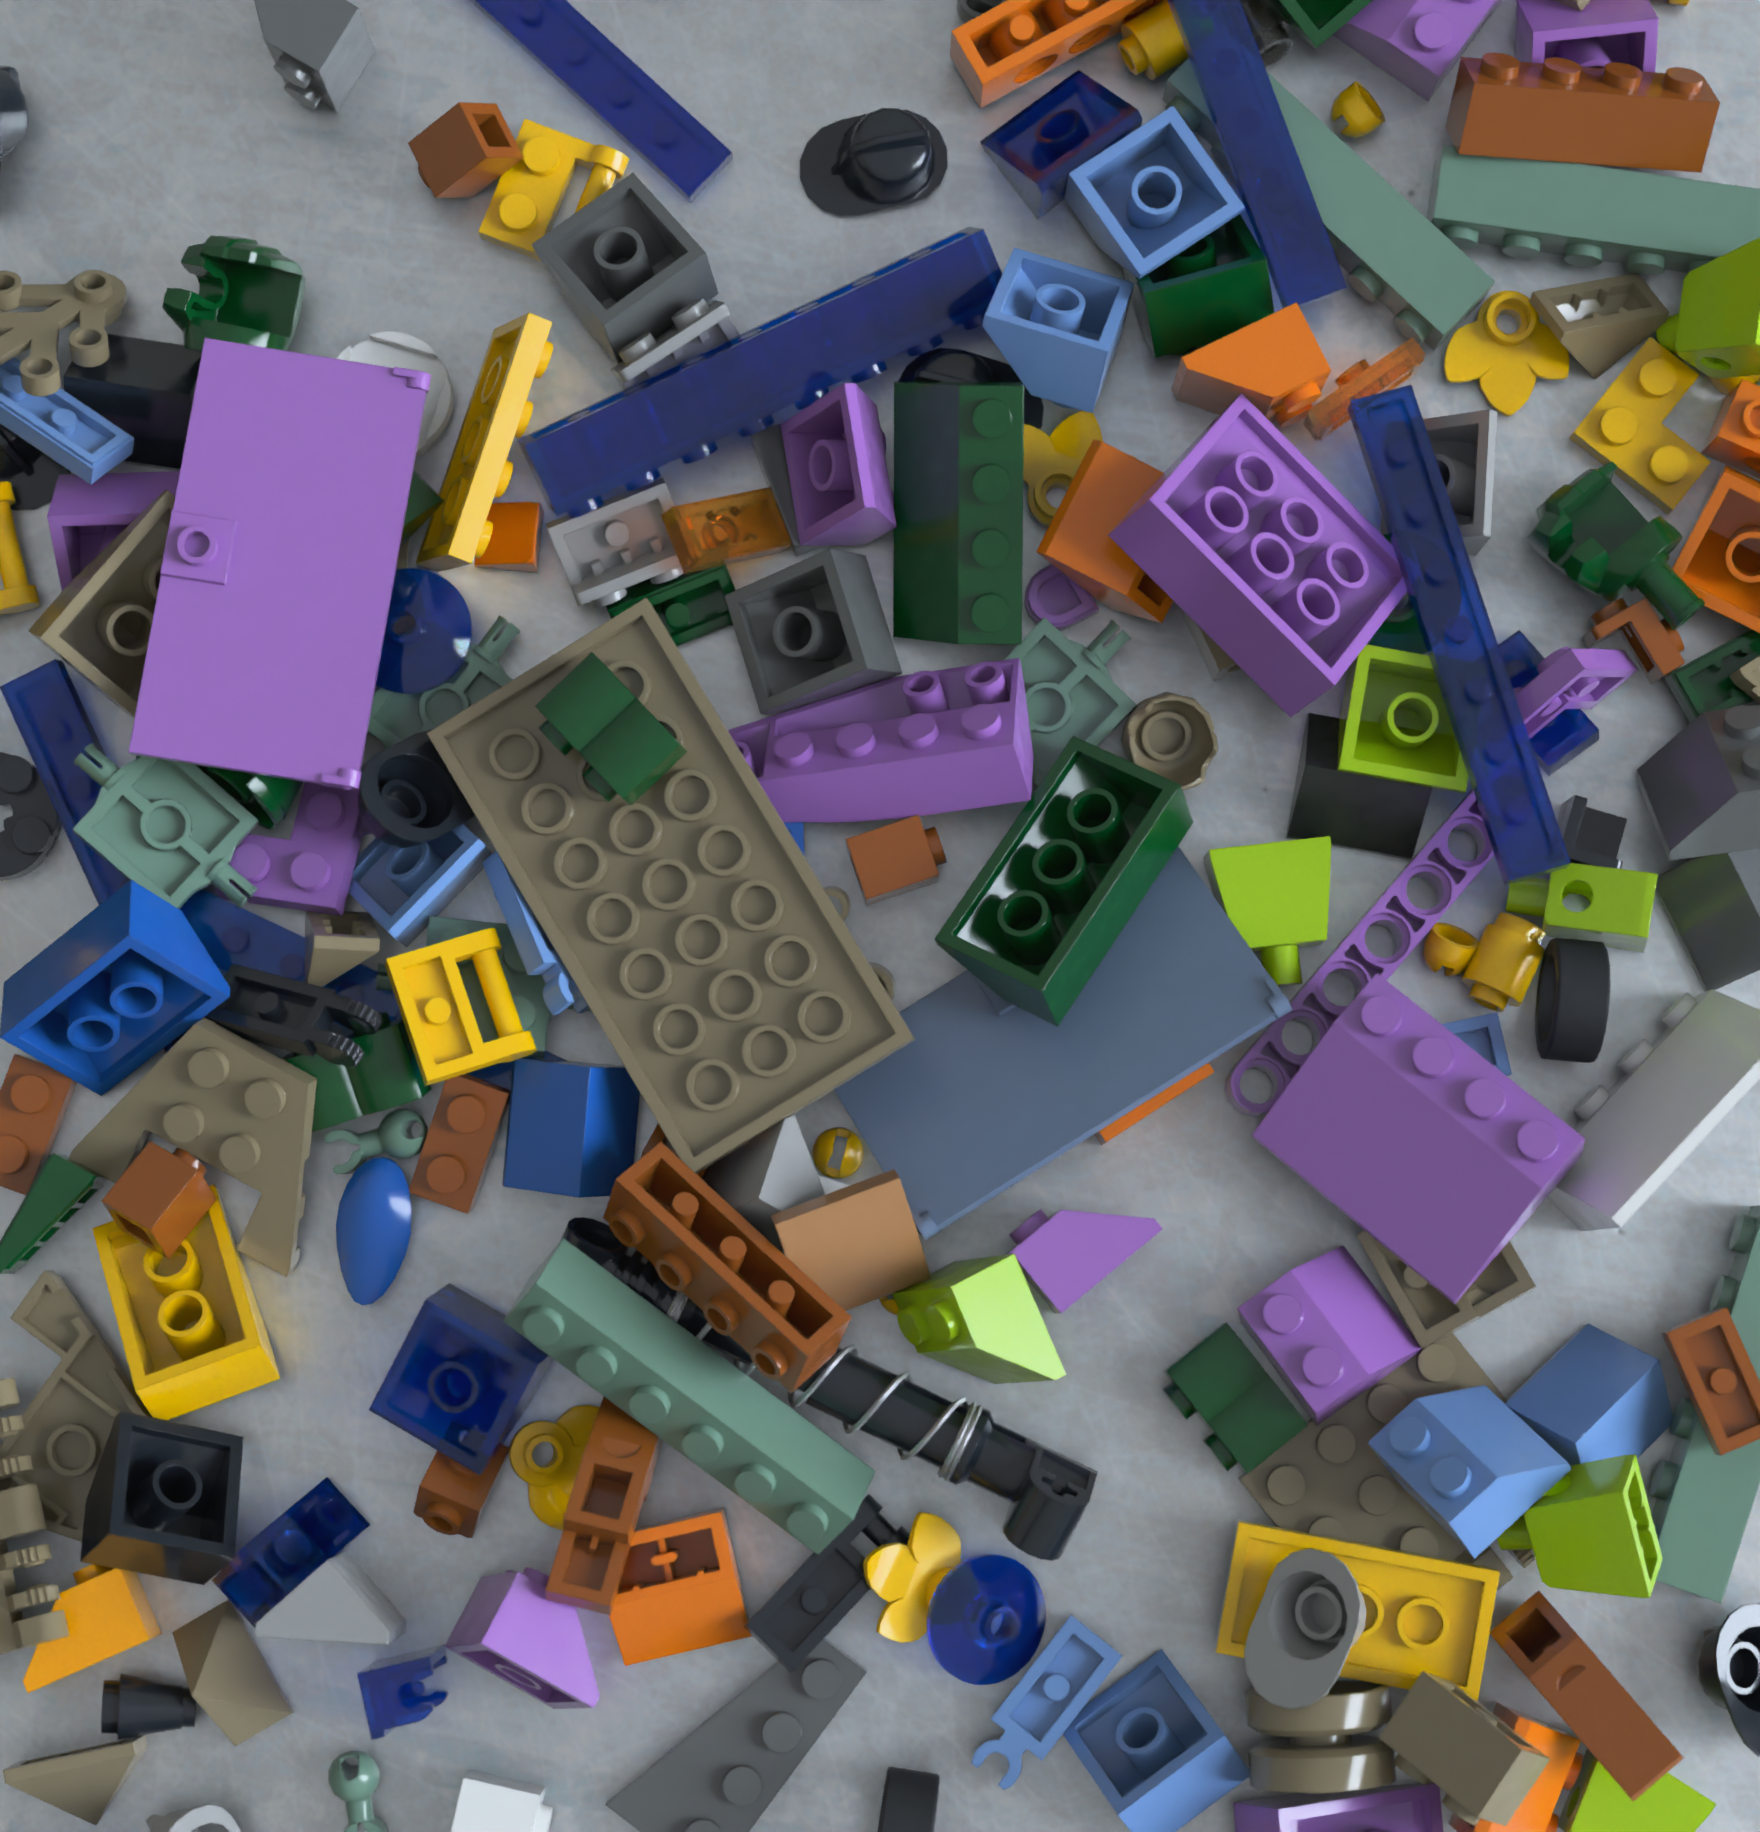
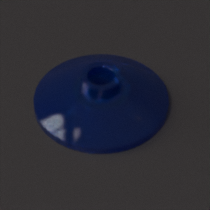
M418 568L396 569L376 686L399 694L426 692L448 681L464 663L472 642L471 614L459 591L445 578ZM403 616L415 618L416 627L410 635L398 636L395 634L394 625L399 618Z
M981 1554L957 1564L938 1584L928 1608L927 1636L931 1651L938 1663L950 1675L974 1685L999 1683L1018 1673L1033 1657L1043 1636L1046 1622V1606L1042 1589L1028 1568L1007 1556ZM1002 1614L1001 1625L997 1632L992 1634V1622L996 1616Z

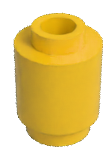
M1163 0L1121 26L1123 40L1117 43V47L1122 60L1132 74L1138 75L1142 72L1147 78L1154 80L1187 60L1214 32V28L1208 13L1199 0Z
M1498 913L1494 924H1486L1478 941V948L1462 976L1461 981L1471 988L1468 998L1487 1009L1501 1013L1506 1005L1519 1007L1545 953L1541 943L1546 933L1525 919L1508 913Z

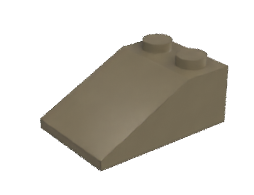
M164 490L66 586L28 630L115 705L133 718H135L155 610L171 511H173L175 496L168 490Z

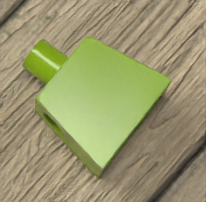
M1760 237L1690 271L1683 280L1679 313L1668 316L1666 322L1656 330L1660 345L1672 354L1677 353L1679 357L1709 377L1719 379L1760 375Z
M1330 836L1209 849L1203 857L1213 896L1253 953L1260 952L1261 964L1278 987L1302 984L1298 948L1318 946L1327 939L1332 846Z
M1552 862L1550 879L1511 874L1506 912L1544 917L1542 930L1546 933L1545 936L1597 941L1603 942L1605 947L1644 953L1649 936L1658 874L1568 862ZM1579 894L1588 900L1590 906L1581 912H1572L1564 907L1562 900L1567 895Z
M1636 1454L1571 1465L1572 1469L1497 1538L1501 1550H1533L1541 1581L1550 1588L1650 1598L1663 1559Z
M1587 1748L1578 1778L1569 1792L1559 1817L1558 1827L1564 1832H1695L1711 1814L1716 1803L1668 1772L1635 1801H1632Z

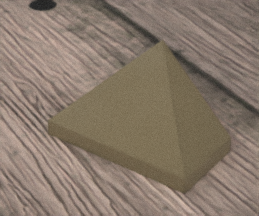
M1636 273L1534 291L1529 300L1558 340L1594 379L1598 378L1662 326L1670 313L1642 277Z
M306 911L305 983L323 987L379 952L380 937L368 912L344 911L343 916Z
M231 1598L172 1632L191 1696L235 1746L294 1712Z
M146 1735L20 1761L3 1770L4 1780L6 1784L96 1826L147 1750Z

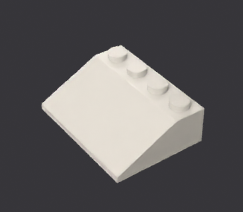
M1713 989L1698 994L1695 998L1688 992L1681 996L1661 1018V1021L1668 1026L1652 1044L1642 1039L1619 1062L1617 1066L1624 1072L1619 1080L1608 1091L1602 1085H1599L1575 1109L1574 1113L1581 1120L1573 1129L1585 1138L1582 1157L1546 1198L1581 1231L1621 1228L1760 1079L1759 1009Z

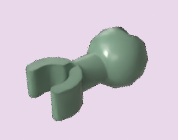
M405 1108L396 1109L388 1113L377 1129L360 1134L350 1130H333L324 1137L327 1143H337L345 1140L349 1144L360 1145V1148L352 1153L348 1162L335 1165L333 1172L335 1174H352L366 1161V1158L385 1152L397 1159H410L421 1152L428 1133V1127L423 1117L416 1111ZM416 1122L422 1126V1134L419 1138L413 1137L411 1131L412 1126Z
M350 1750L340 1754L332 1762L328 1770V1782L333 1793L345 1801L348 1823L344 1832H357L360 1822L363 1823L364 1829L367 1832H389L384 1821L373 1813L371 1795L376 1791L380 1782V1771L375 1760L363 1751ZM354 1757L358 1760L359 1765H349L345 1758Z

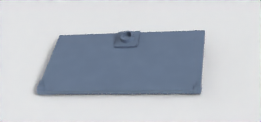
M1178 846L1058 1027L1003 1000L970 971L966 970L899 1012L916 1040L834 1089L883 1172L885 1173L893 1169L897 1172L914 1223L916 1224L917 1232L927 1240L1251 1035L1292 1011V1007L1289 1004V999L1267 973Z

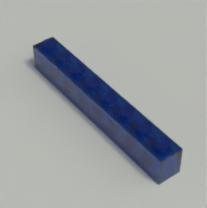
M966 227L517 439V442L548 508L557 516L566 511L569 518L582 516L603 505L604 501L601 495L624 484L627 491L636 490L660 478L661 473L658 468L681 457L683 464H689L714 453L718 449L715 441L732 432L738 431L740 437H746L769 427L775 422L772 416L774 412L793 403L797 410H803L830 392L829 386L848 377H851L853 383H860L881 374L887 369L884 360L906 350L909 357H913L934 349L943 343L941 333L955 326L963 324L965 330L982 326L984 315L1002 276L1001 269L984 229Z

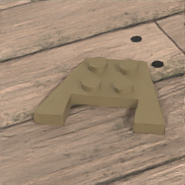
M204 1017L195 1023L72 1150L69 1158L116 1183L140 1154L149 1132L187 1151L191 1155L261 1193L236 1250L287 1277L296 1269L300 1256V1247L296 1245L299 1220L304 1216L306 1194L302 1193L305 1160L310 1156L317 1078Z
M45 1270L10 1318L61 1357V1361L22 1414L25 1430L18 1432L13 1437L5 1438L0 1445V1459L15 1454L29 1455L33 1470L0 1480V1491L37 1483L47 1527L46 1530L82 1542L86 1499L116 1415L120 1411L148 1417L152 1416L137 1395L134 1385L62 1278L53 1270Z

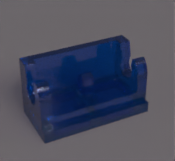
M445 1644L376 1660L357 1673L371 1740L385 1737L395 1727L423 1720L448 1697V1691L436 1690L430 1695H422L425 1692L426 1686L421 1682V1680L433 1675L434 1669L448 1662Z

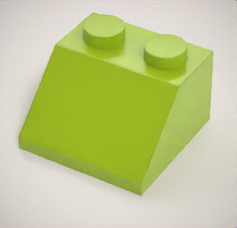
M1366 644L1349 666L1339 720L1337 771L1465 793L1487 666Z
M1015 1254L954 1261L931 1273V1279L892 1293L899 1309L897 1313L899 1327L905 1338L915 1346L919 1354L993 1384L1053 1381L1066 1375Z

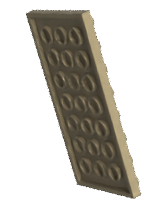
M644 598L427 733L679 1159L696 1174L771 1129L781 1120L792 1116L916 1040L647 598ZM591 652L613 672L688 751L632 805L627 803L619 794L608 802L582 775L591 766L575 748L565 756L538 728L547 719L535 705Z

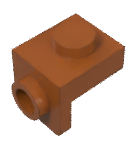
M1646 597L1629 607L1625 600L1620 598L1590 616L1595 627L1590 629L1581 638L1587 649L1615 633L1620 632L1651 685L1660 681L1685 663L1680 652L1684 651V644L1678 631H1674L1665 618L1659 620Z
M451 1422L419 1486L413 1513L423 1518V1521L430 1528L445 1535L460 1534L464 1537L472 1538L478 1527L481 1512L507 1461L509 1447Z

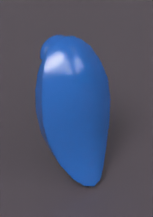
M386 1157L372 1158L361 1164L347 1183L339 1203L336 1239L341 1272L349 1294L354 1302L361 1305L373 1304L384 1295L396 1278L405 1258L411 1235L412 1204L409 1185L403 1170L395 1161Z

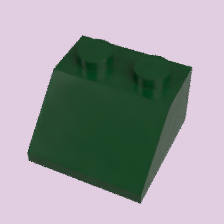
M1240 214L1141 279H1138L1121 266L1125 280L1135 283L1131 301L1139 328L1155 358L1165 355L1176 356L1189 353L1197 346L1214 342L1274 313L1267 259Z

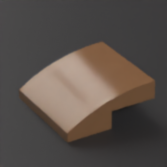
M895 1169L771 1215L784 1255L845 1311L931 1279L901 1180Z

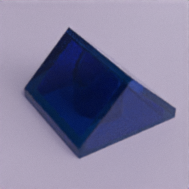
M1078 69L981 140L980 143L989 158L1038 220L1065 200L1068 173L1141 127L1143 119L1137 108Z

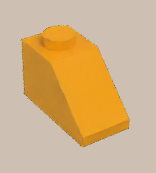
M92 1564L72 1573L77 1585L60 1592L61 1599L55 1601L51 1612L65 1611L70 1636L37 1645L23 1679L27 1693L162 1634L137 1572Z

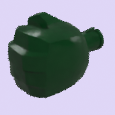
M210 236L205 243L189 246L182 257L181 264L189 273L195 274L198 278L199 294L180 288H167L162 306L167 315L181 329L184 348L202 353L204 339L210 338L287 351L297 328L304 294L305 277L300 266L295 261L283 256L278 249L260 245L256 240L247 238Z
M1613 462L1598 469L1586 470L1570 484L1563 485L1551 494L1536 509L1538 521L1527 537L1530 546L1552 566L1586 591L1603 600L1613 602L1629 590L1633 592L1638 589L1668 621L1674 631L1704 606V600L1702 598L1699 599L1666 563L1670 559L1669 554L1676 548L1683 536L1661 516L1648 522L1611 482L1617 469V465Z

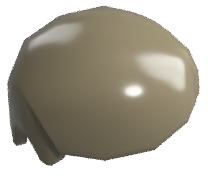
M1164 692L1139 702L1129 714L1121 735V745L1125 760L1180 784L1183 791L1196 787L1205 781L1206 770L1218 752L1217 736L1214 732V725L1210 714L1195 699L1170 692Z

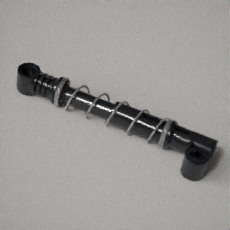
M584 1217L569 1220L561 1240L563 1238L703 1343L733 1357V1365L738 1369L740 1361L749 1365L743 1372L747 1376L754 1369H757L751 1359V1355L729 1335H722L713 1329L707 1322L703 1311L682 1291H675L668 1287L659 1277L655 1266L649 1260L647 1264L641 1262L643 1255L636 1250L632 1257L627 1255L629 1247L622 1244L614 1236L607 1224ZM855 1344L844 1349L838 1347L836 1353L797 1388L805 1393L795 1402L793 1401L794 1392L790 1393L788 1391L790 1407L799 1406L806 1401L805 1404L841 1420L846 1434L853 1433L859 1429L897 1447L901 1460H908L915 1456L938 1467L937 1475L939 1479L943 1477L944 1481L955 1485L967 1481L1009 1501L1010 1505L1003 1524V1533L1015 1547L1033 1557L1050 1561L1059 1559L1063 1555L1090 1501L1097 1476L1096 1470L994 1422L990 1410L982 1408L981 1405L976 1406L975 1402L971 1403L968 1407L965 1397L952 1402L914 1384L910 1370L896 1375L858 1357L859 1352Z

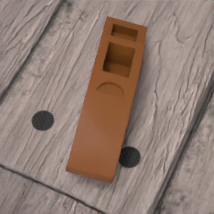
M603 1397L570 1494L563 1517V1532L545 1589L546 1600L611 1615L643 1501L646 1502L663 1440L606 1397Z

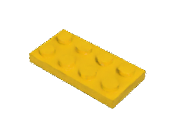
M527 313L494 329L439 491V495L445 502L431 515L416 564L441 572L472 564L474 557L480 558L485 552L493 530V523L486 520L493 498H500L503 495L513 471V463L507 460L514 437L520 438L524 434L532 415L533 403L527 401L533 379L534 377L538 379L542 377L551 359L553 343L546 341L552 325L551 321Z
M1238 1520L1215 1647L1216 1653L1245 1658L1244 1649L1249 1629L1264 1596L1268 1581L1277 1564L1292 1552L1313 1548L1329 1552L1346 1564L1357 1581L1358 1589L1363 1595L1366 1607L1364 1630L1357 1643L1350 1648L1340 1672V1677L1410 1690L1422 1671L1452 1681L1478 1702L1500 1575L1498 1569Z

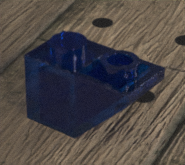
M326 1477L245 1544L235 1555V1558L212 1581L255 1628L256 1623L326 1560L340 1554L370 1524Z

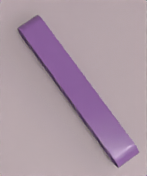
M1504 765L1493 769L1476 783L1289 1001L1292 1011L1269 1024L1233 1066L1226 1077L1224 1090L1227 1101L1236 1111L1248 1116H1259L1268 1113L1335 1020L1349 1006H1337L1326 998L1323 990L1326 976L1331 973H1342L1347 976L1354 985V999L1377 973L1385 980H1388L1526 819L1536 804L1538 792L1535 781L1527 771L1518 766ZM1505 783L1512 787L1518 798L1515 812L1503 813L1494 808L1489 799L1491 784ZM1462 830L1472 835L1477 844V855L1474 860L1461 861L1452 855L1447 844L1451 831ZM1415 877L1424 878L1434 886L1437 896L1433 908L1427 910L1419 909L1408 900L1406 887L1410 879ZM1369 926H1384L1392 932L1396 945L1391 957H1377L1368 950L1365 943V933ZM1293 1020L1301 1021L1311 1029L1314 1041L1309 1053L1304 1055L1294 1054L1284 1046L1281 1036L1282 1029L1287 1022ZM1252 1068L1260 1069L1269 1076L1273 1088L1268 1101L1258 1104L1252 1103L1244 1097L1240 1089V1078L1244 1071Z

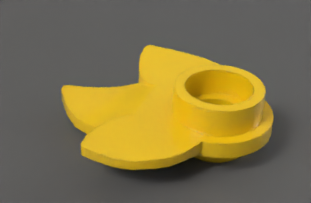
M1500 291L1491 295L1480 307L1476 321L1455 331L1447 345L1443 367L1448 383H1464L1478 379L1479 388L1488 404L1506 417L1512 416L1527 402L1534 388L1536 377L1544 380H1564L1569 372V351L1558 340L1551 329L1540 322L1539 314L1529 302L1530 299L1516 291ZM1503 314L1513 317L1517 324L1516 332H1502L1497 326V317Z
M1082 410L1064 419L1054 429L1050 437L1042 430L1024 424L1023 481L1029 486L1027 504L1033 517L1049 527L1058 508L1048 503L1047 493L1056 488L1067 492L1093 439L1103 442L1099 424L1093 413Z
M573 1406L555 1422L546 1420L529 1422L522 1426L511 1440L509 1461L516 1475L528 1484L529 1507L541 1522L555 1529L563 1531V1517L599 1406ZM541 1442H549L553 1447L551 1461L542 1466L536 1465L532 1459L533 1449Z
M928 1512L917 1513L907 1545L898 1542L881 1545L874 1549L864 1560V1576L868 1586L876 1595L888 1602L880 1614L876 1631L890 1640L901 1643L918 1640L935 1623L948 1625L964 1620L973 1612L977 1604L979 1592L971 1570L960 1562V1537L954 1528L942 1518ZM948 1582L946 1594L939 1599L942 1587Z

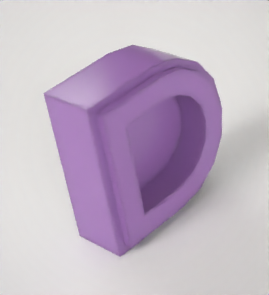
M1052 564L1032 576L1025 590L1024 606L1028 617L1035 625L1045 617L1054 627L1062 631L1081 623L1099 611L1091 594Z

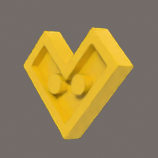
M1649 337L1569 439L1601 464L1607 465L1613 462L1617 465L1615 475L1668 515L1711 463L1709 459L1662 424L1663 420L1699 377V374L1653 338Z

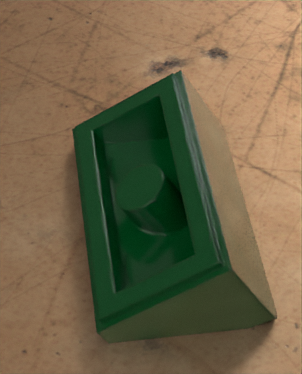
M715 550L696 557V560L685 564L686 571L675 579L660 584H651L650 580L647 579L627 587V595L612 604L606 605V608L612 619L644 598H647L676 646H679L733 624L724 595L736 589L720 552Z

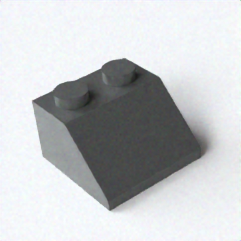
M254 0L264 41L275 62L273 68L282 76L284 83H286L284 90L295 100L309 108L316 109L318 104L321 103L338 113L376 51L359 7L346 0Z
M634 173L628 175L532 243L535 253L581 323L617 364L623 361L618 352L627 344L648 332L652 334L654 339L658 338L675 325L671 317L679 310L699 298H703L705 302H708L719 294L706 252Z
M829 548L724 595L760 714L768 715L799 708L902 674L866 555Z
M1760 704L1751 706L1740 705L1729 709L1702 712L1637 769L1636 780L1669 861L1760 848Z

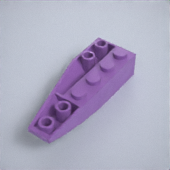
M1019 658L995 662L984 661L975 665L936 671H919L910 675L897 676L728 730L783 822L843 823L902 819L918 814L919 816L1031 800L1034 755L1023 672Z

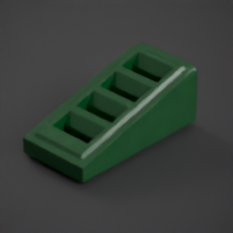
M49 1154L0 1240V1274H14L103 1186L106 1178L71 1160L67 1155Z

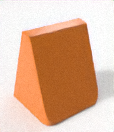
M492 503L486 519L493 523L492 535L483 555L480 558L475 557L474 566L538 573L544 516L541 503Z

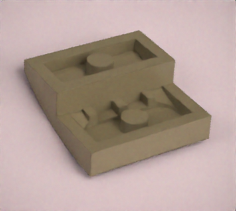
M1365 1230L1356 1235L1421 1348L1460 1330L1537 1288L1509 1241L1456 1304H1454Z

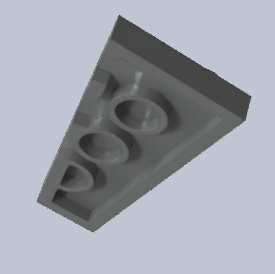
M826 1638L815 1647L793 1672H789L777 1661L724 1707H721L694 1732L607 1801L606 1806L640 1832H749L867 1673V1669Z

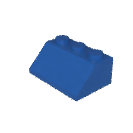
M130 880L4 981L0 1038L102 1096L230 997V986L183 912L135 881Z

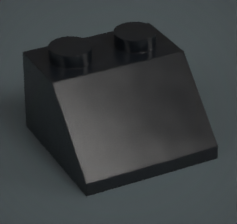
M120 1411L115 1417L86 1499L80 1562L205 1585L235 1558L244 1437Z

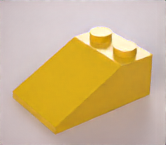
M215 1184L209 1187L217 1200L169 1259L121 1231L114 1220L92 1228L134 1388L153 1418L170 1420L281 1379L259 1306L240 1252L236 1250L237 1243Z

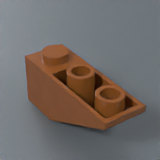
M1539 1590L1490 1631L1489 1634L1632 1801H1635L1684 1759L1668 1738Z

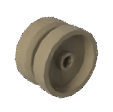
M1336 1680L1328 1694L1311 1706L1288 1709L1269 1703L1256 1692L1254 1687L1244 1691L1246 1725L1260 1734L1289 1736L1262 1741L1248 1751L1250 1785L1253 1788L1274 1792L1336 1793L1376 1788L1396 1781V1770L1393 1762L1395 1759L1394 1750L1379 1737L1352 1735L1378 1730L1392 1718L1390 1686L1366 1681Z

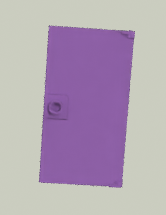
M210 338L204 339L128 750L131 755L315 783L344 790H359L362 774L360 772L424 406L426 395L429 392L431 380L429 373Z

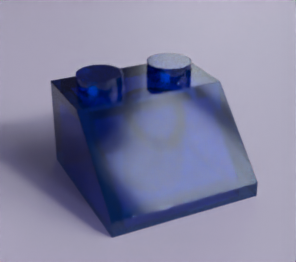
M449 1283L425 1299L369 1411L481 1475L531 1403L553 1358L503 1322L506 1315Z

